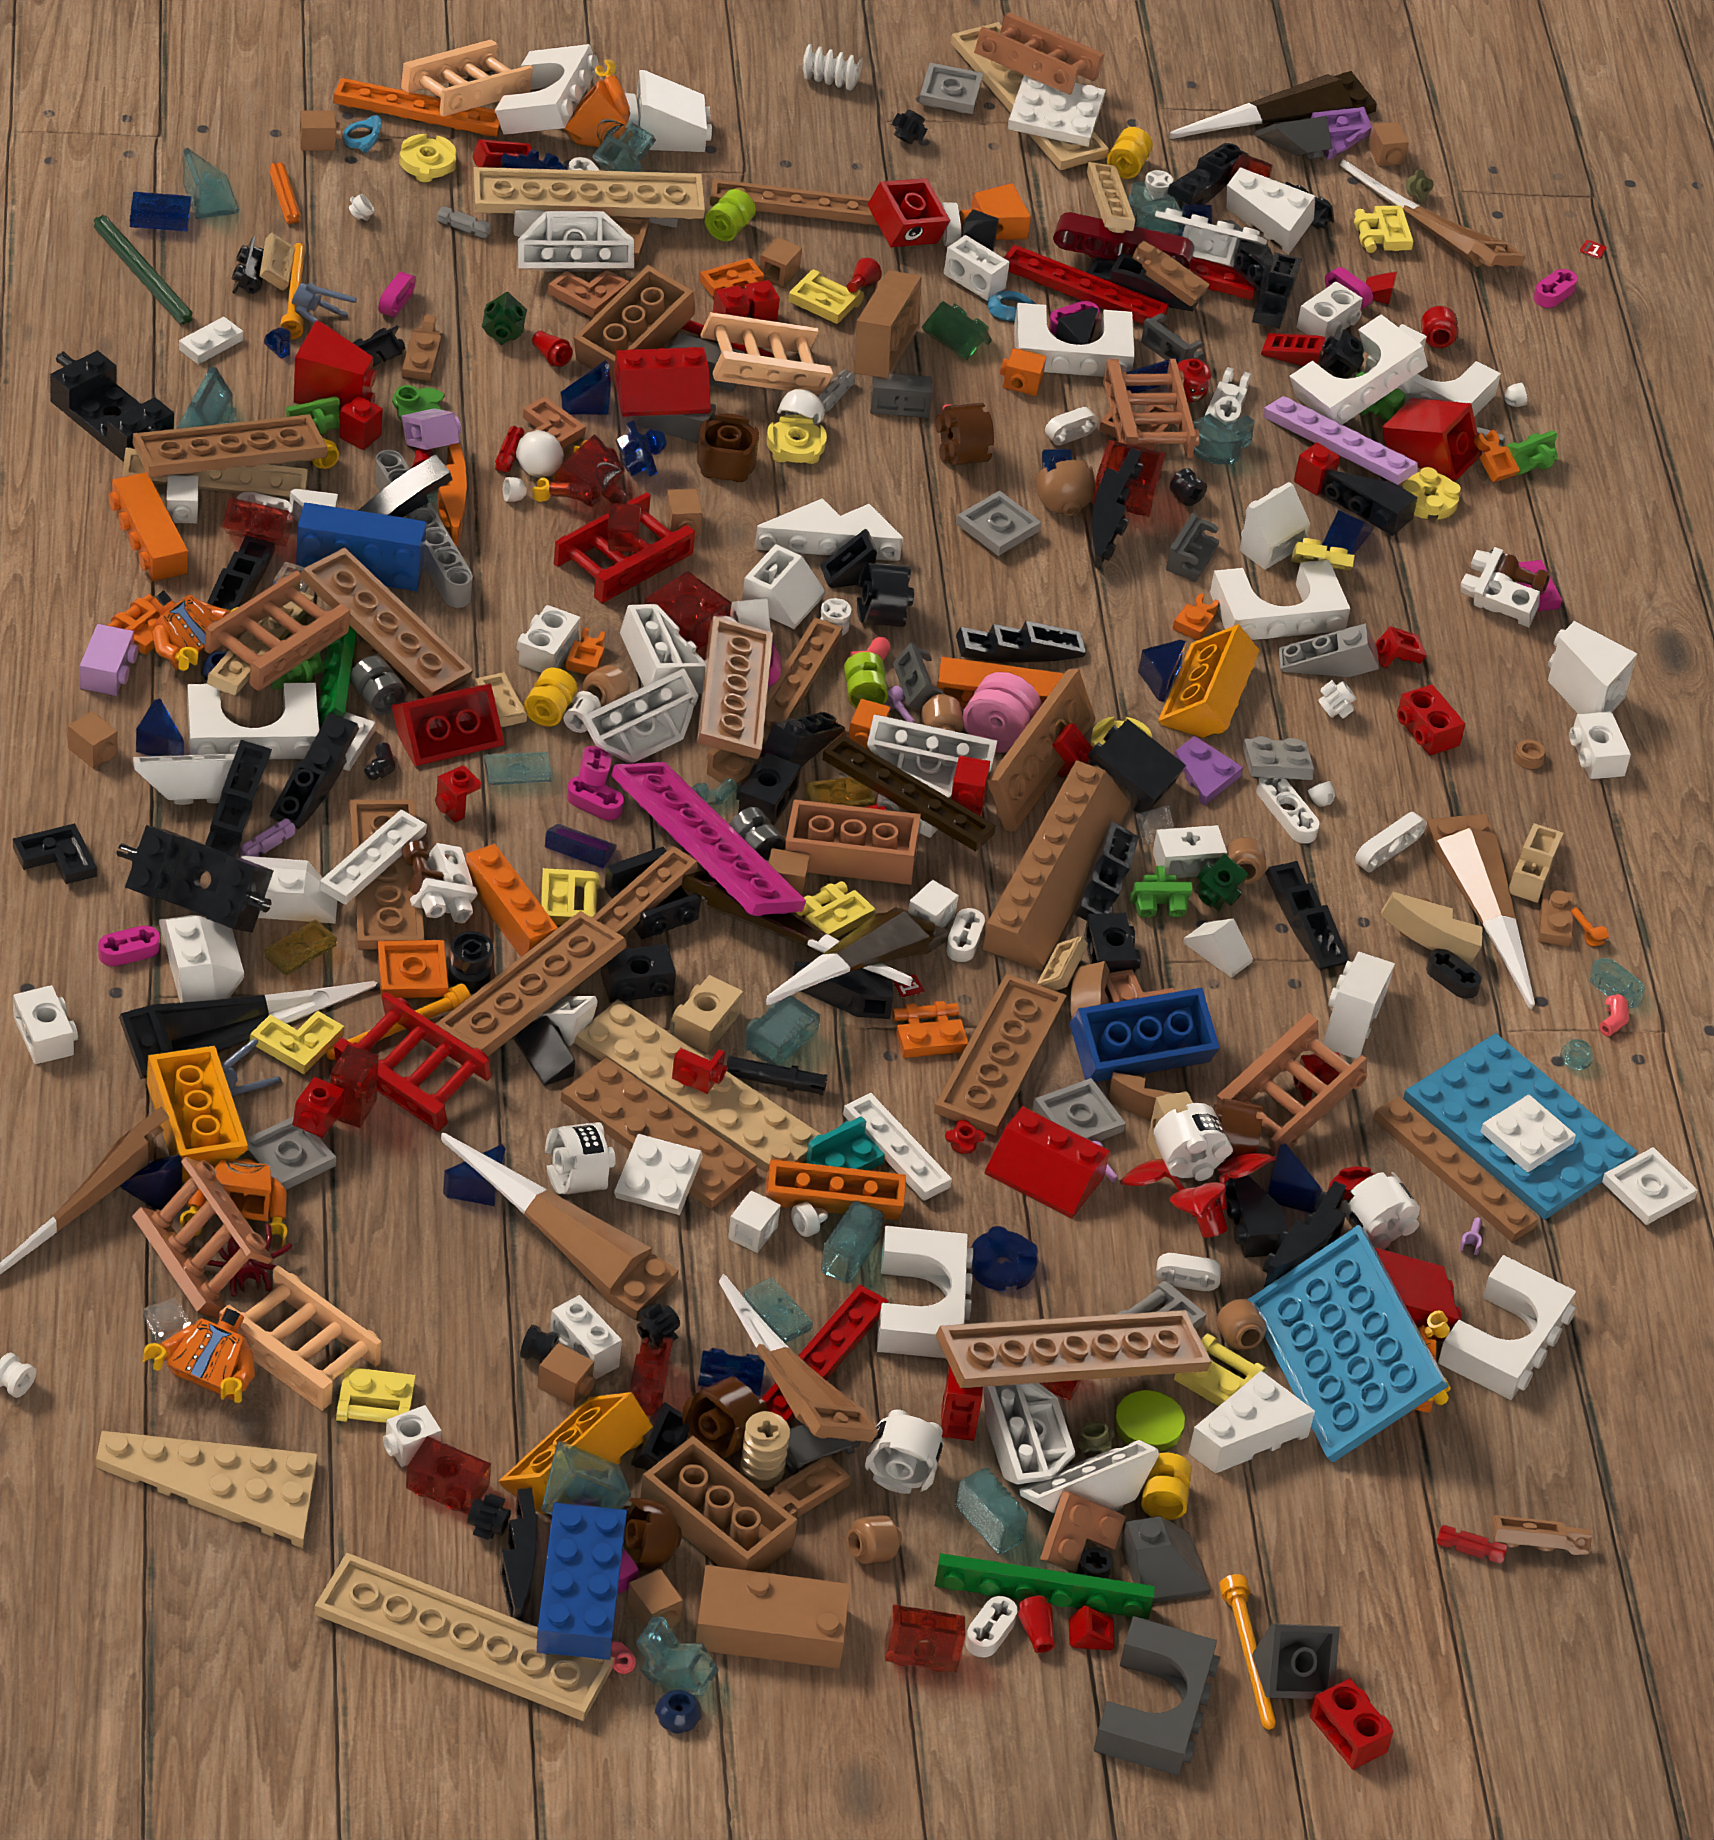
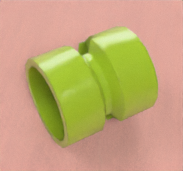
M739 189L727 191L705 215L704 222L707 230L720 241L733 240L756 215L755 203L748 194Z
M860 652L849 657L844 664V674L850 705L857 709L860 699L884 705L888 700V687L882 658L871 652Z

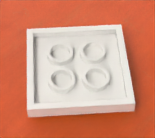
M1024 75L1007 129L1089 147L1106 89L1075 83L1072 94L1068 95Z

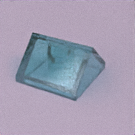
M186 148L183 151V186L195 218L200 219L238 213L240 209L227 175L189 148Z
M562 1441L557 1442L541 1511L552 1515L554 1503L622 1509L631 1497V1493L620 1466Z

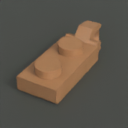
M1142 241L1136 248L1132 257L1142 264V267L1147 271L1145 275L1169 290L1189 306H1193L1210 285L1169 255L1145 241Z
M425 315L422 328H414V332L412 331L402 367V377L425 381L432 380L441 346V331H436L435 327L436 316Z
M825 1456L776 1485L774 1492L769 1497L793 1517L798 1518L850 1486L851 1476L830 1456Z
M1494 1515L1492 1517L1491 1530L1494 1542L1505 1543L1507 1547H1518L1520 1544L1531 1545L1542 1551H1553L1555 1548L1568 1550L1571 1555H1584L1590 1552L1592 1541L1590 1529L1565 1527L1563 1522L1501 1515Z

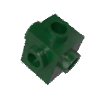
M507 291L486 304L482 328L488 336L493 337L500 345L505 344L511 339L515 340L524 331L527 309Z
M1223 854L1213 866L1208 863L1196 877L1200 882L1194 892L1198 894L1200 900L1205 905L1220 911L1226 903L1232 906L1241 896L1243 891L1240 887L1249 873L1226 854Z

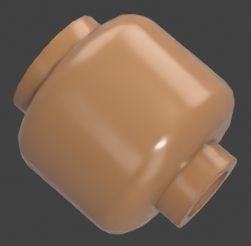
M604 665L588 674L583 682V691L590 692L598 697L601 707L629 694L630 685L624 671L614 665Z
M937 694L932 696L922 707L921 715L924 725L959 733L964 729L962 708L959 701L954 697L946 694Z
M1243 837L1233 840L1227 846V856L1249 873L1243 884H1252L1264 875L1266 870L1265 850L1257 840Z
M1237 1299L1229 1302L1220 1310L1216 1319L1218 1331L1227 1344L1235 1350H1248L1256 1347L1266 1334L1265 1319L1256 1306L1246 1299Z
M886 1515L857 1519L846 1536L849 1553L857 1561L866 1565L892 1560L897 1555L902 1542V1534L899 1527Z

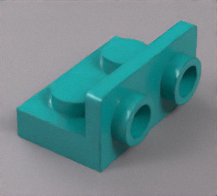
M860 1116L852 1121L842 1123L838 1128L824 1135L820 1134L814 1137L808 1144L806 1163L872 1170L884 1164L885 1154L865 1134L866 1120Z

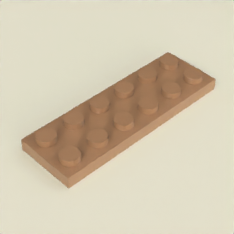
M310 414L133 434V445L148 477H165L181 473L194 474L199 471L208 470L222 471L227 468L254 467L271 463L283 464L298 460L311 461L315 458L327 456V446Z
M346 548L303 568L301 579L332 609L341 603L350 609L349 625L424 697L442 694L470 678L473 669Z
M713 616L709 629L697 743L737 753L740 756L759 758L763 743L773 632Z
M1068 669L987 779L988 788L992 793L997 807V814L1005 831L1016 832L1065 762L1051 745L1064 726L1074 723L1084 736L1096 720L1079 669Z
M414 799L350 800L352 852L400 810L416 818ZM403 854L355 896L358 950L377 949L378 941L424 940L422 908L412 907L410 898L414 894L408 891V886L415 877L413 866L405 862Z
M579 911L442 1018L436 1025L472 1049L478 1048L482 1050L488 1057L627 947L625 937Z
M1006 973L935 1104L934 1113L957 1122L960 1120L969 1121L976 1129L996 1136L1065 1005L1067 995Z
M605 1057L561 1091L560 1101L589 1122H600L603 1125L604 1132L629 1151H631L638 1134L701 1150L703 1158L689 1194L711 1210L756 1174V1163L608 1057Z

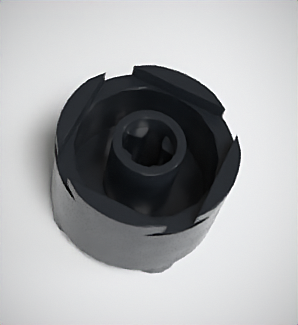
M883 563L864 564L858 587L862 588V598L857 597V613L860 622L898 627L906 625L907 606H912L914 602V588L909 587L910 566Z

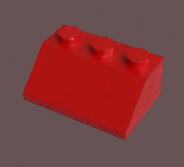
M704 347L616 350L613 378L622 417L706 414L711 412L709 366Z
M491 683L391 705L398 737L414 766L505 745Z
M1022 1106L1005 1127L984 1174L1072 1219L1104 1179L1110 1150Z

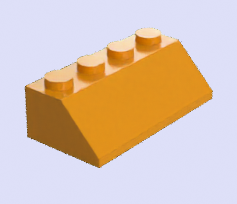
M1239 624L1190 644L1158 719L1162 726L1202 738L1215 733L1221 734L1229 728L1234 711L1239 705V699L1247 685L1246 682L1251 670L1255 666V660L1260 651Z
M215 1046L148 1055L146 1083L155 1111L162 1107L170 1117L160 1126L164 1130L162 1133L178 1183L187 1182L191 1177L181 1163L185 1157L199 1162L204 1160L215 1168L220 1160H236L248 1150V1143Z
M632 1392L589 1397L499 1480V1483L516 1497L517 1489L532 1488L535 1510L540 1514L552 1513L554 1503L575 1505V1499L582 1493L593 1489L599 1483L598 1478L604 1472L618 1466L622 1461L620 1457L628 1450L639 1446L644 1441L643 1436L653 1426Z

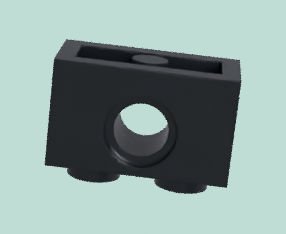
M766 753L760 763L756 762L753 765L747 783L742 782L736 794V800H739L738 813L749 807H757L762 810L774 826L799 787L801 765Z
M1088 914L1084 939L1088 943L1087 952L1090 964L1105 961L1110 970L1109 973L1133 969L1135 974V969H1139L1141 965V955L1139 949L1134 948L1135 929L1134 926H1129L1127 914Z
M667 944L622 950L601 967V977L609 1003H613L617 999L620 1001H631L674 995L676 970Z

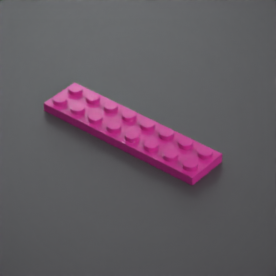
M667 763L614 765L611 776L621 785V788L628 792L638 802L639 806L645 809L656 820V823L673 837L675 842L679 843L692 858L697 860L708 871V874L716 879L726 889V892L744 907L748 914L762 916L764 914H787L803 911L806 900Z

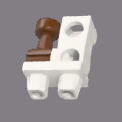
M1494 547L1492 553L1476 550L1471 562V569L1483 573L1480 578L1466 573L1460 585V592L1474 598V606L1484 607L1492 612L1508 615L1518 619V624L1529 628L1539 608L1540 595L1544 594L1551 573L1540 569L1535 574L1519 566V562L1514 555L1503 553L1502 549ZM1517 581V582L1529 584V585H1532V586H1531V588H1529V587L1520 585V584L1515 583V582Z
M417 840L406 844L402 849V854L405 862L413 866L415 877L408 886V891L414 894L410 898L412 907L423 908L426 917L438 918L444 913H451L454 922L465 923L473 914L471 902L478 893L476 888L473 887L462 848L436 843L429 853L427 844L423 841ZM445 854L450 855V857L447 859Z

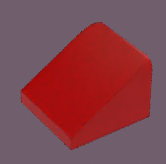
M1397 272L1367 277L1366 284L1372 291L1373 301L1385 304L1390 303Z
M1083 1606L1069 1618V1645L1079 1649H1114L1113 1618L1088 1606Z

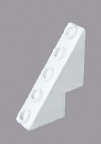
M822 498L757 525L755 549L770 551L777 544L794 553L831 556L861 531L867 529L877 550L876 559L898 561L901 557L903 537L870 504L840 516Z

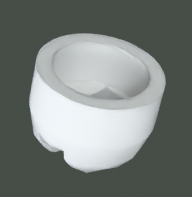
M1523 383L1513 384L1505 390V402L1511 407L1527 405V394Z
M506 477L503 483L504 500L506 502L522 500L527 494V488L523 480L515 477Z
M1331 781L1321 783L1308 790L1311 800L1319 807L1331 805L1334 801L1335 790Z

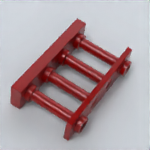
M646 492L555 541L553 564L559 567L570 560L575 561L595 578L594 598L603 604L692 555L695 531L686 525L677 531L671 532L649 514L651 495ZM641 522L661 539L653 544H648L630 528ZM619 535L638 552L626 557L607 540ZM596 547L615 564L607 569H602L584 553Z
M385 992L382 995L385 1016L358 1043L354 1042L352 1044L341 1037L333 1045L336 1063L440 1132L448 1124L445 1103L473 1073L485 1081L491 1078L489 1058L482 1050L478 1048L472 1049L413 1010L403 998H395ZM397 1022L411 1031L384 1060H376L368 1054L369 1050ZM422 1039L436 1048L410 1077L405 1076L403 1078L394 1072L393 1069ZM447 1056L462 1065L435 1094L431 1093L429 1095L419 1088Z

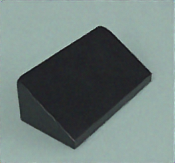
M972 209L964 221L962 237L967 235L994 252L999 218Z
M547 1016L538 1019L515 1037V1042L544 1086L574 1076L575 1058Z
M666 1402L658 1407L650 1417L649 1421L653 1427L643 1436L644 1441L637 1447L631 1461V1465L637 1468L651 1469L683 1444L690 1431L688 1423L683 1425L682 1413Z

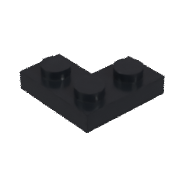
M75 823L13 838V849L23 870L55 862L65 884L97 877V867Z

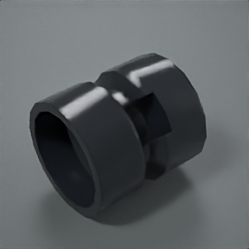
M475 931L462 932L451 941L448 980L452 987L462 983L467 987L470 994H474L491 981L493 943L485 934Z

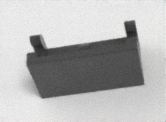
M1160 313L1151 319H1145L1141 343L1168 363L1170 359H1176L1177 364L1182 360L1191 358L1199 359L1200 361L1204 360L1205 354L1202 351L1197 352V350L1205 344L1198 340L1189 345L1180 336L1168 330V326L1160 324V322L1168 318L1166 315Z
M894 373L891 374L889 379L872 376L870 413L929 418L932 378L930 376Z
M1192 513L1170 547L1166 570L1197 581L1218 548L1220 541L1213 536L1206 535L1204 530L1217 533L1219 528L1215 524L1198 518V515Z
M910 642L893 662L908 706L922 711V707L932 696L944 694V692L932 686L923 659L932 661L930 653Z
M804 1424L790 1429L786 1468L793 1475L798 1473V1468L803 1467L804 1464L842 1450L850 1455L855 1453L854 1448L860 1447L861 1441L851 1442L845 1439L828 1437L823 1439L814 1436Z

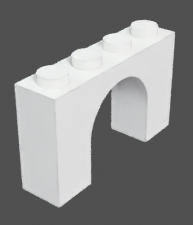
M590 44L529 51L521 67L528 65L533 67L531 90L545 89L531 93L504 95L495 109V113L504 135L566 127L575 111L576 105L581 101L596 73V66L599 65L598 58L593 54Z
M1017 303L1014 322L1015 348L1047 356L1044 372L1104 377L1107 359H1119L1121 371H1125L1126 374L1132 373L1134 362L1132 312L1103 310L1100 339L1090 344L1075 345L1063 342L1050 333L1047 327L1046 305Z
M1382 314L1358 329L1364 351L1378 361V364L1370 372L1356 378H1337L1330 375L1314 361H1311L1290 375L1295 397L1315 412L1343 425L1427 368L1428 364L1423 346Z
M1401 324L1399 328L1420 343L1424 349L1427 336ZM1372 356L1367 358L1364 373L1370 372L1378 364V361ZM1475 361L1455 380L1439 382L1426 379L1417 374L1397 388L1406 394L1405 402H1408L1411 398L1471 403L1475 417L1496 395L1501 373Z
M1329 560L1300 562L1296 587L1303 602L1293 606H1277L1260 599L1253 592L1243 568L1214 571L1210 594L1213 601L1215 599L1219 601L1217 611L1224 628L1227 629L1239 624L1251 640L1346 629L1350 613L1349 604Z
M284 683L282 717L275 723L260 728L239 726L227 719L221 709L219 689L208 684H188L187 708L190 755L236 754L240 741L244 740L272 749L269 759H304L319 732L316 683Z
M885 1226L881 1274L925 1279L938 1286L946 1297L942 1301L929 1306L882 1303L878 1323L877 1352L946 1359L936 1337L939 1326L964 1324V1320H970L971 1300L965 1299V1294L971 1293L972 1274L966 1273V1268L971 1269L973 1248H967V1234Z
M1503 1255L1488 1276L1482 1298L1517 1315L1526 1323L1531 1333L1515 1340L1499 1339L1458 1320L1443 1342L1438 1364L1512 1400L1519 1389L1524 1391L1527 1388L1533 1372H1531L1533 1367L1539 1369L1543 1364L1548 1352L1546 1350L1547 1346L1554 1347L1562 1332L1561 1325L1563 1323L1569 1325L1577 1309L1576 1306L1572 1305L1576 1291Z

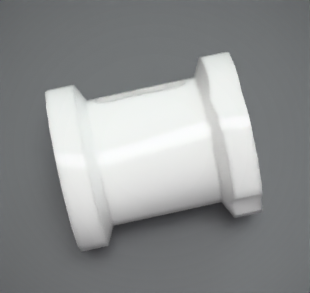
M1231 396L1222 397L1217 401L1215 409L1212 410L1210 415V421L1217 430L1228 431L1235 425L1241 413L1239 401Z
M581 691L573 699V707L567 710L563 717L566 726L570 730L579 733L587 731L581 717L601 708V702L598 697L590 692Z

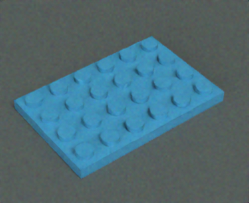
M1497 1033L1406 1089L1403 1097L1409 1105L1544 1220L1600 1184L1604 1173L1636 1157L1638 1152ZM1529 1094L1575 1133L1576 1136L1572 1145L1527 1173L1481 1133V1128L1485 1121Z
M1357 1225L1248 1299V1301L1256 1306L1266 1321L1267 1330L1265 1338L1295 1396L1315 1410L1311 1427L1326 1457L1333 1463L1448 1387L1443 1374L1374 1246L1360 1225Z

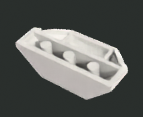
M545 211L518 239V269L543 272H603L606 269L609 271L634 269V239L604 211Z
M683 668L581 718L597 747L628 764H634L684 739L694 705H696L699 695L686 670Z
M874 714L867 746L871 752L896 767L952 793L959 756L991 761L990 773L997 740Z
M235 754L133 757L134 769L166 799L174 800V804L194 803L193 799H206L207 803H219L221 791Z
M252 856L241 857L274 870L265 898L271 899L272 904H262L270 907V909L266 913L260 910L258 918L336 923L338 900L320 890V880L323 877L309 861Z
M196 915L159 919L180 1003L229 999L244 978V970L232 928Z
M1040 1383L983 1387L986 1424L1003 1478L1015 1484L1052 1480L1075 1457V1449L1058 1398Z
M1137 1440L1123 1448H1115L1066 1467L1052 1480L1032 1482L1026 1487L1019 1489L1020 1495L1053 1514L1056 1512L1062 1491L1071 1492L1117 1512L1123 1508V1505L1136 1500L1159 1456L1158 1449L1141 1440Z

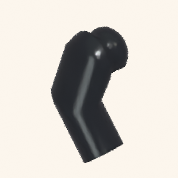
M386 742L376 745L375 753L377 758L373 759L371 764L365 766V774L372 781L377 780L379 777L384 778L395 769L391 747Z

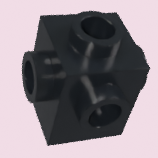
M1341 330L1334 337L1330 336L1322 346L1323 356L1320 367L1334 377L1347 379L1358 371L1364 362L1362 342L1345 330Z

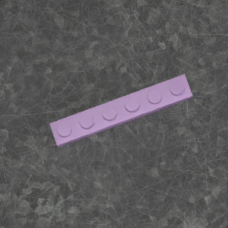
M1282 396L1264 407V418L1314 443H1320L1334 453L1397 485L1417 473V462L1290 398Z

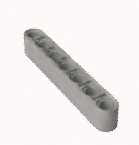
M389 449L380 451L376 455L375 484L379 491L410 470L399 452ZM429 502L402 518L427 521L424 567L447 605L455 608L465 607L471 602L472 572Z

